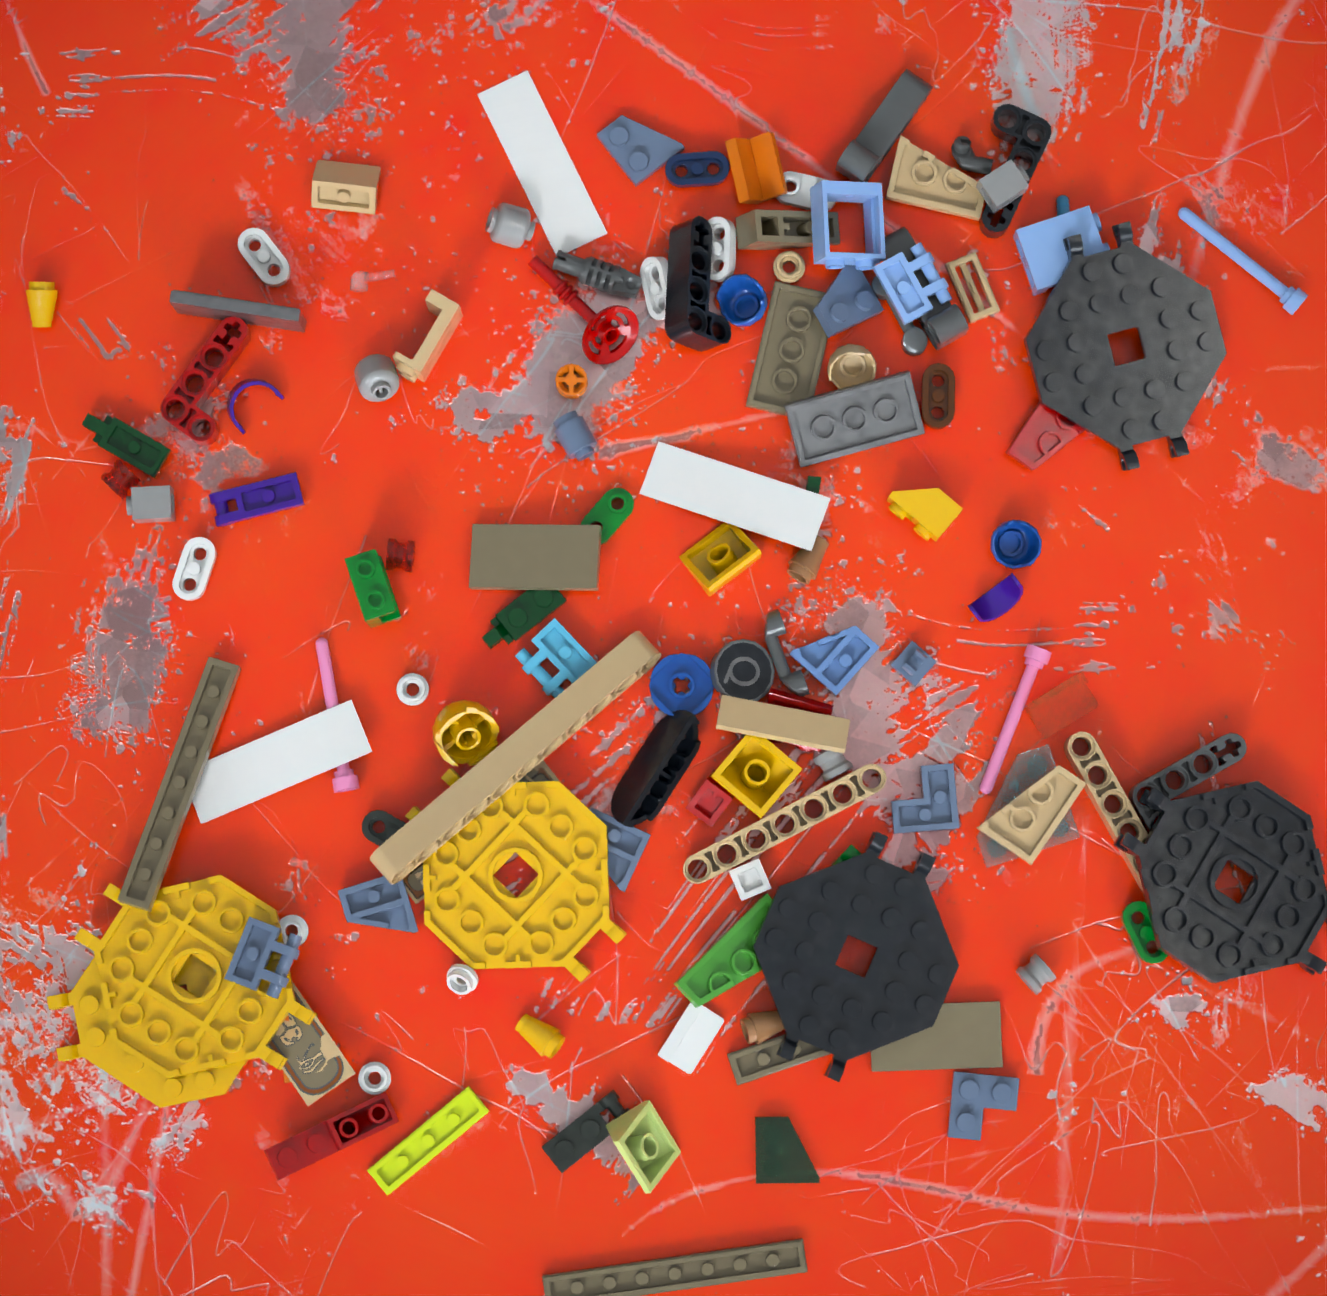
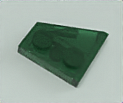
M788 1116L755 1117L756 1184L820 1183L819 1176Z

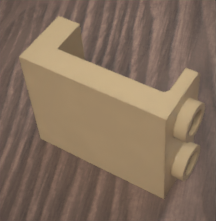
M433 289L429 292L425 302L428 311L436 315L437 319L415 357L409 359L397 351L393 355L396 369L399 370L398 374L414 383L417 379L425 383L463 317L459 304Z

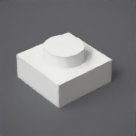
M759 858L729 871L741 901L771 889Z

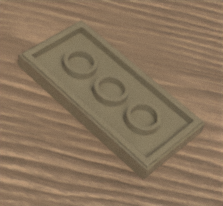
M775 281L745 407L787 416L784 404L814 396L828 337L813 309L825 295V292Z
M473 524L469 588L471 590L599 591L602 527L600 525Z
M1000 1001L943 1003L932 1027L870 1051L871 1072L1003 1067Z

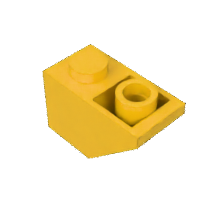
M939 488L893 491L887 498V501L891 504L888 507L889 510L901 520L907 517L915 524L913 530L926 541L931 538L936 542L963 510L961 506Z

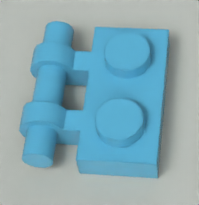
M555 618L531 640L539 649L534 656L525 648L520 650L515 656L523 665L522 669L527 675L532 674L543 686L542 690L547 696L552 695L554 698L564 691L560 685L566 679L571 683L575 682L597 663ZM546 658L559 670L554 677L540 665Z

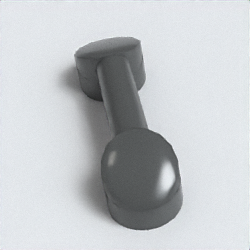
M875 276L871 283V288L878 299L887 301L904 332L901 340L903 351L910 356L922 354L928 342L926 333L921 328L915 327L912 321L906 325L902 323L878 277Z
M776 609L768 612L765 621L764 638L779 679L793 694L798 696L808 695L810 693L802 671L798 670L791 673L780 645L778 636L787 632L779 610Z

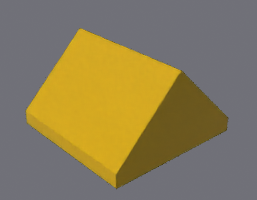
M724 522L679 556V558L710 597L759 560L762 552L739 527Z
M745 735L711 777L759 818H762L801 772L802 768L768 739Z

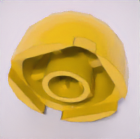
M467 700L452 702L440 711L432 728L433 740L443 760L452 766H459L458 763H468L469 766L476 765L491 753L498 744L496 739L499 733V726L490 711L478 702Z

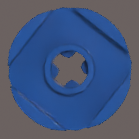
M683 653L663 658L653 669L649 684L654 704L660 711L669 716H674L672 712L677 710H686L693 715L699 714L710 703L714 690L708 665L695 655ZM677 677L680 680L689 679L688 688L690 691L687 694L684 692L678 694L674 692L676 685L673 681Z

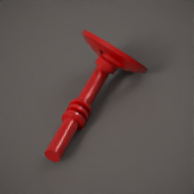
M537 255L528 263L554 290L553 294H558V299L564 300L563 304L565 306L569 305L588 323L582 337V349L590 361L600 365L610 364L622 358L632 348L638 335L639 323L637 316L631 309L622 305H614L596 314L578 296V291H573L572 285L567 286L568 281H562ZM618 312L624 314L628 324H624L623 320L616 314ZM616 320L618 326H614L611 321ZM620 334L624 335L625 337L622 342L610 351L609 345L616 342ZM596 336L601 339L600 343L596 342ZM589 342H591V344L595 348L599 349L598 353H595L590 349Z

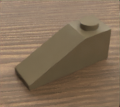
M754 209L735 218L738 249L775 250L813 247L811 211ZM828 212L830 246L839 245L838 212Z

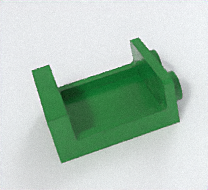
M372 549L345 558L364 620L370 628L402 618L382 557L378 556L377 551Z

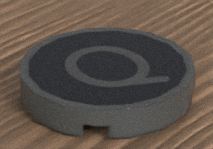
M745 639L731 641L722 646L713 657L710 668L712 684L717 692H720L721 695L758 701L768 693L773 684L775 673L772 658L766 649L755 641Z

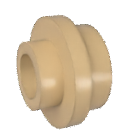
M784 251L775 258L773 271L780 281L794 283L802 278L805 272V262L800 254L794 251ZM790 262L794 264L795 270L792 273L785 272L783 269L785 263Z

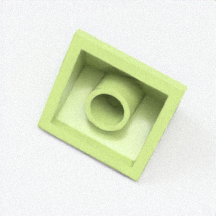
M646 1100L605 1126L645 1194L652 1192L679 1156L681 1150L651 1101Z

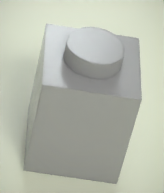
M1012 159L979 179L976 188L992 212L995 213L1025 194L1029 187L1027 182L1030 179L1025 169L1020 164L1016 166Z
M170 485L131 487V496H126L127 515H132V520L136 523L176 521L174 489Z

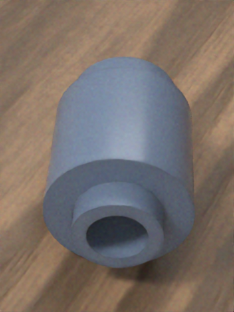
M571 411L555 420L553 424L556 430L554 432L569 459L577 458L578 461H582L595 453L593 448L597 445V441L583 416H578L576 411Z

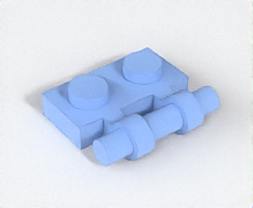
M918 243L910 248L915 259L909 263L903 252H900L873 267L876 276L904 325L933 310V306L928 299L929 297L936 295L941 305L952 300L947 290L949 287L947 281L938 274L933 265L935 260L932 254L926 252L922 243ZM921 269L929 282V285L922 288L914 272Z

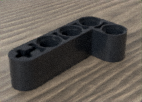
M1003 104L994 112L990 124L991 131L996 137L1014 145L1007 161L1012 159L1014 162V159L1018 157L1028 160L1030 168L1025 171L1031 180L1050 139L1051 126L1043 118L1012 104ZM1003 115L1010 116L1014 121V126L1011 128L1002 127L998 122V117ZM1038 129L1042 132L1044 139L1038 142L1032 141L1028 137L1027 131ZM1023 195L1001 208L1004 210L996 227L990 225L995 213L992 212L987 204L979 222L981 232L989 238H999L1006 232Z
M698 216L677 224L670 230L665 331L672 341L703 352L728 343L732 333L731 327L724 317L709 311L713 234L707 219Z

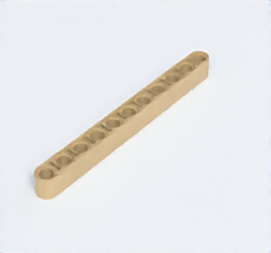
M640 631L633 632L372 853L370 861L390 884L393 885L401 881L647 673L659 661L662 654Z

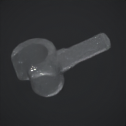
M394 269L377 273L356 271L351 277L350 289L355 292L368 291V281L395 277Z

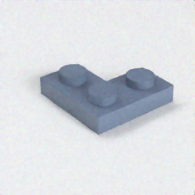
M954 763L920 766L923 798L891 801L893 834L958 829L959 820Z
M953 1071L947 1137L981 1141L984 1108L1016 1111L1019 1078Z

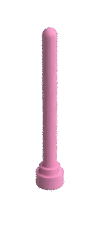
M320 637L316 640L315 645L327 710L339 705L329 644L326 638ZM349 762L336 767L337 771L334 772L335 778L332 779L334 793L360 788L358 775H354L353 769L349 767Z
M1027 644L1023 655L1026 657L1024 661L1026 668L980 784V791L983 794L991 793L1038 670H1042L1044 665H1048L1052 653L1043 648Z

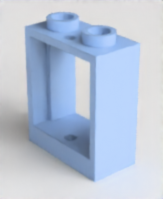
M821 180L810 188L814 264H825L826 269H841L845 265H855L856 270H872L876 264L886 259L882 183ZM827 202L863 203L865 253L830 252Z

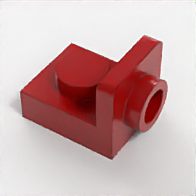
M716 770L712 771L686 806L687 810L710 827L714 825L734 798L730 792L711 777Z

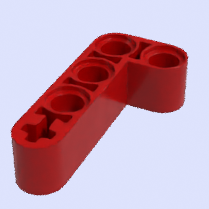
M227 317L218 325L160 405V411L165 420L200 446L213 444L219 436V428L216 422L200 408L247 347L251 339L248 326L239 317ZM231 328L233 330L239 328L241 336L239 338L235 336L231 338L228 331ZM221 340L225 345H229V347L231 348L230 352H228L227 349L219 343ZM213 352L223 353V361L218 366H210L207 363L209 355ZM196 377L202 378L204 380L203 388L198 392L189 391V382ZM176 403L183 404L185 407L183 415L179 418H171L169 416L171 406ZM199 423H210L211 430L207 436L197 437L195 435V428Z

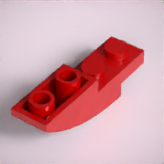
M386 1092L286 1139L264 1150L277 1180H280L400 1121Z

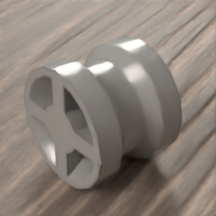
M826 751L813 759L814 763L821 767L823 771L822 777L825 782L853 768L851 761L846 760L843 753Z
M1037 954L1030 957V963L1025 967L1020 966L1015 970L1022 981L1036 995L1042 991V986L1045 983L1053 982L1056 979L1055 974Z

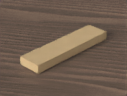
M722 695L715 729L844 753L850 719Z

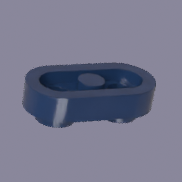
M717 151L676 154L667 161L665 167V175L668 182L678 188L719 185L727 179L729 174L728 159ZM710 165H716L719 168V172L712 175L708 173L707 168ZM683 167L687 170V174L684 177H679L676 175L675 170Z

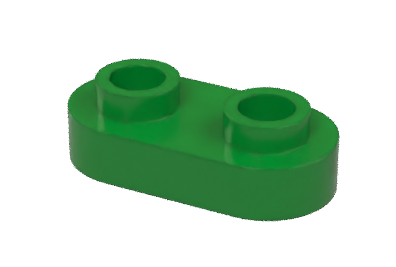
M622 488L610 489L583 518L581 525H592L596 522L602 525L601 545L605 544L632 514L634 501L631 494ZM616 498L624 502V506L618 510L614 509L611 505L612 501Z
M1135 901L1126 905L1121 914V921L1140 959L1147 963H1160L1165 960L1168 955L1158 948L1153 954L1147 951V943L1149 941L1155 942L1146 903ZM1136 911L1143 915V920L1140 924H1135L1132 921V915Z

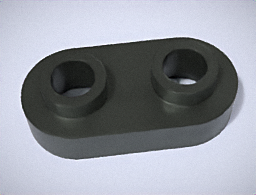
M376 810L365 816L362 822V831L369 841L380 846L406 823L387 812ZM375 822H384L385 830L382 833H376L373 830Z

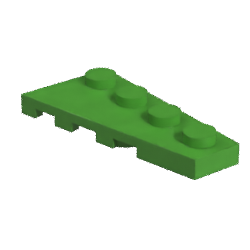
M764 894L674 983L695 1008L700 1007L762 970L752 946L773 900L768 894Z

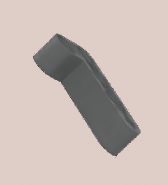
M906 69L855 140L853 139L846 147L837 162L835 170L852 182H868L927 99L933 87Z
M905 227L885 237V260L900 252H903L908 263L915 259L910 248L916 245ZM922 269L914 272L922 288L929 285ZM936 295L928 298L933 306V310L917 319L934 348L940 350L966 335L969 326L956 304L951 305L948 302L941 305Z
M1235 733L1220 736L1134 785L1129 792L1128 799L1147 833L1149 834L1154 825L1155 818L1161 812L1142 805L1138 801L1137 793L1142 787L1149 790L1155 788L1171 800L1241 760L1247 749L1245 740ZM1225 741L1228 744L1234 743L1236 745L1233 755L1229 753L1217 759V756L1214 754L1226 747ZM1197 756H1203L1208 760L1209 768L1205 774L1197 772L1194 768V760ZM1169 772H1175L1180 776L1181 784L1176 790L1169 788L1165 782L1166 775Z

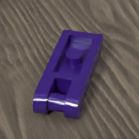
M296 472L209 495L210 503L215 505L217 516L214 517L216 527H223L235 522L305 505ZM236 499L238 510L229 512L227 502Z

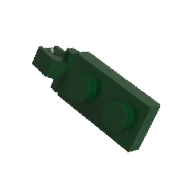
M88 413L82 423L85 428L96 433L93 441L98 446L153 478H156L171 453L169 448L115 417L111 418L107 415L103 422Z
M527 590L495 615L496 617L490 621L494 628L484 635L482 639L490 649L503 639L508 645L514 640L518 641L562 606L566 599L558 590Z

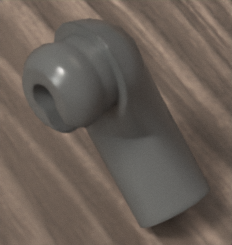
M965 136L957 137L951 146V152L959 167L964 171L989 174L993 159L977 157L970 146V139Z

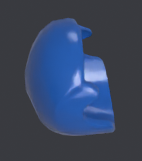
M747 274L733 275L724 280L716 296L723 317L738 327L751 326L763 317L768 305L767 296L761 284Z
M1022 520L1003 522L994 529L991 535L990 550L996 561L1006 567L1016 569L1030 566L1041 553L1042 539L1037 529L1028 522Z

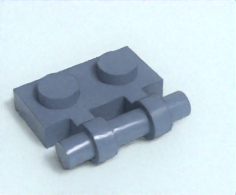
M249 917L224 979L255 991L258 990L262 979L269 981L270 985L266 995L278 999L282 988H286L289 978H287L293 960L298 959L300 954L298 948L303 937L290 933L286 945L277 942L282 929ZM273 951L282 954L275 972L266 970Z

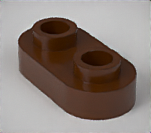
M937 363L929 366L922 376L921 416L924 423L930 428L942 429L951 423L955 413V376L950 367ZM940 376L944 384L937 387L933 385L932 378ZM940 408L943 411V417L940 419L934 418L931 413L932 410Z

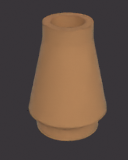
M817 535L812 551L801 548L788 561L787 573L798 582L808 585L811 580L816 579L829 543Z
M777 1010L747 1013V1017L740 1019L742 1032L748 1044L755 1042L758 1045L784 1030Z

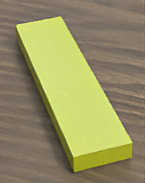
M468 1086L367 1170L368 1173L388 1196L485 1116L489 1109L471 1087Z

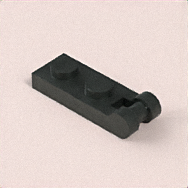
M614 1090L542 1146V1149L561 1173L610 1135L605 1126L607 1123L600 1115L602 1111L608 1108L615 1117L614 1119L629 1111L628 1108L624 1109L617 1100L620 1097Z

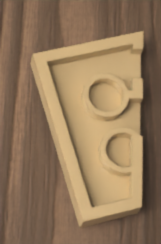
M900 135L886 200L977 221L980 220L984 204V198L976 188L978 181L958 169L948 166L935 158V155L926 150L923 151L910 143V140Z
M1058 765L978 826L977 829L1032 865L1086 783Z

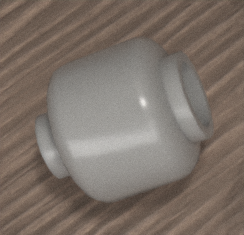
M502 202L497 208H491L485 231L489 232L491 241L512 248H520L525 240L531 241L535 230V223L531 222V215L528 209Z
M380 354L368 355L361 359L355 367V381L364 399L371 402H382L393 397L400 386L399 376L394 363L389 357Z

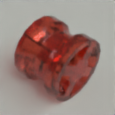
M119 459L113 463V469L109 473H103L100 477L123 500L128 496V490L141 482Z
M389 538L386 553V570L393 571L396 568H401L405 572L412 573L416 542L408 540L406 543H400L396 539Z

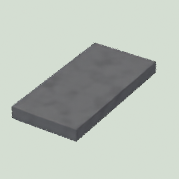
M173 290L170 294L169 302L179 314L224 320L230 316L239 317L246 324L305 333L306 320L298 308Z
M909 370L784 404L801 468L925 434Z

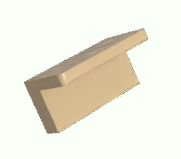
M318 160L312 178L311 207L375 215L381 167Z

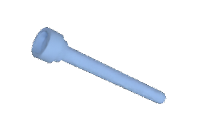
M1182 207L1179 209L1178 216L1181 220L1281 298L1279 301L1283 304L1282 308L1289 314L1293 315L1308 297V294L1299 287L1297 289L1292 286L1288 288L1189 208Z

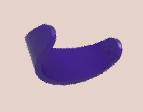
M256 378L243 380L236 384L229 393L227 412L231 421L242 434L246 432L235 419L233 409L234 402L242 390L252 385H263L272 389L281 400L284 399L283 395L274 386L264 380Z
M1011 573L987 593L969 604L968 607L980 622L994 620L1008 612L1020 600L1024 591L1023 586L1014 574Z

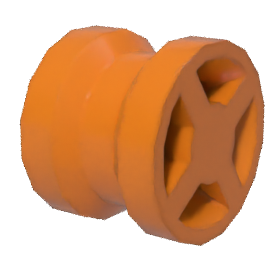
M567 364L561 367L556 374V387L561 396L572 400L584 395L587 390L588 380L587 374L582 367L576 364Z

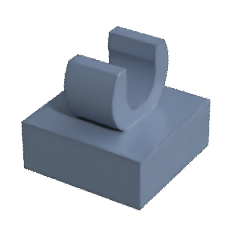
M911 641L890 666L915 687L936 661L915 642Z

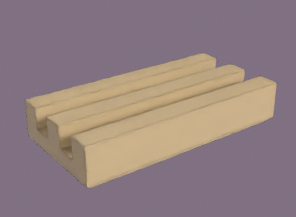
M976 252L945 264L969 324L1000 312ZM971 261L990 308H984L966 265L967 262ZM957 266L960 267L965 282L968 286V289L978 310V312L975 314L964 291V288L961 284L959 276L956 272L955 267Z

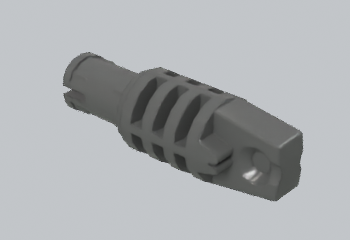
M558 250L557 258L553 262V270L578 277L583 285H588L609 294L636 299L642 284L641 277L620 266H615L591 256L590 258L582 259Z

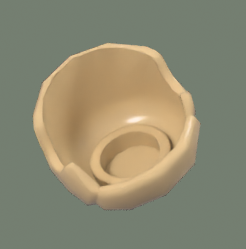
M847 344L838 347L830 356L828 362L829 381H832L838 389L873 380L876 374V360L872 353L863 346Z

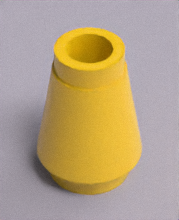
M29 282V290H26L32 327H52L58 290H55V282Z
M525 1014L515 1027V1030L520 1033L541 1057L546 1055L551 1059L565 1041V1037L560 1034V1029L530 1017L528 1014Z

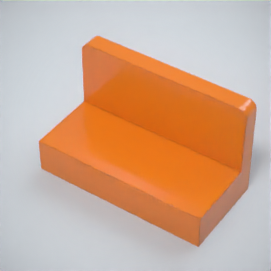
M766 132L750 139L735 137L725 141L739 203L757 205L787 193L773 132Z

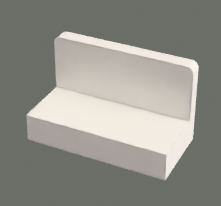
M690 1002L657 1055L687 1074H692L723 1025L724 1019L703 1005L695 1008Z

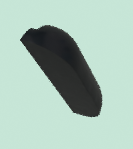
M686 710L672 712L674 716L666 715L654 727L613 793L611 811L616 821L624 826L634 827V825L645 820L652 821L661 811L696 756L701 741L697 740V724L700 723L692 713Z

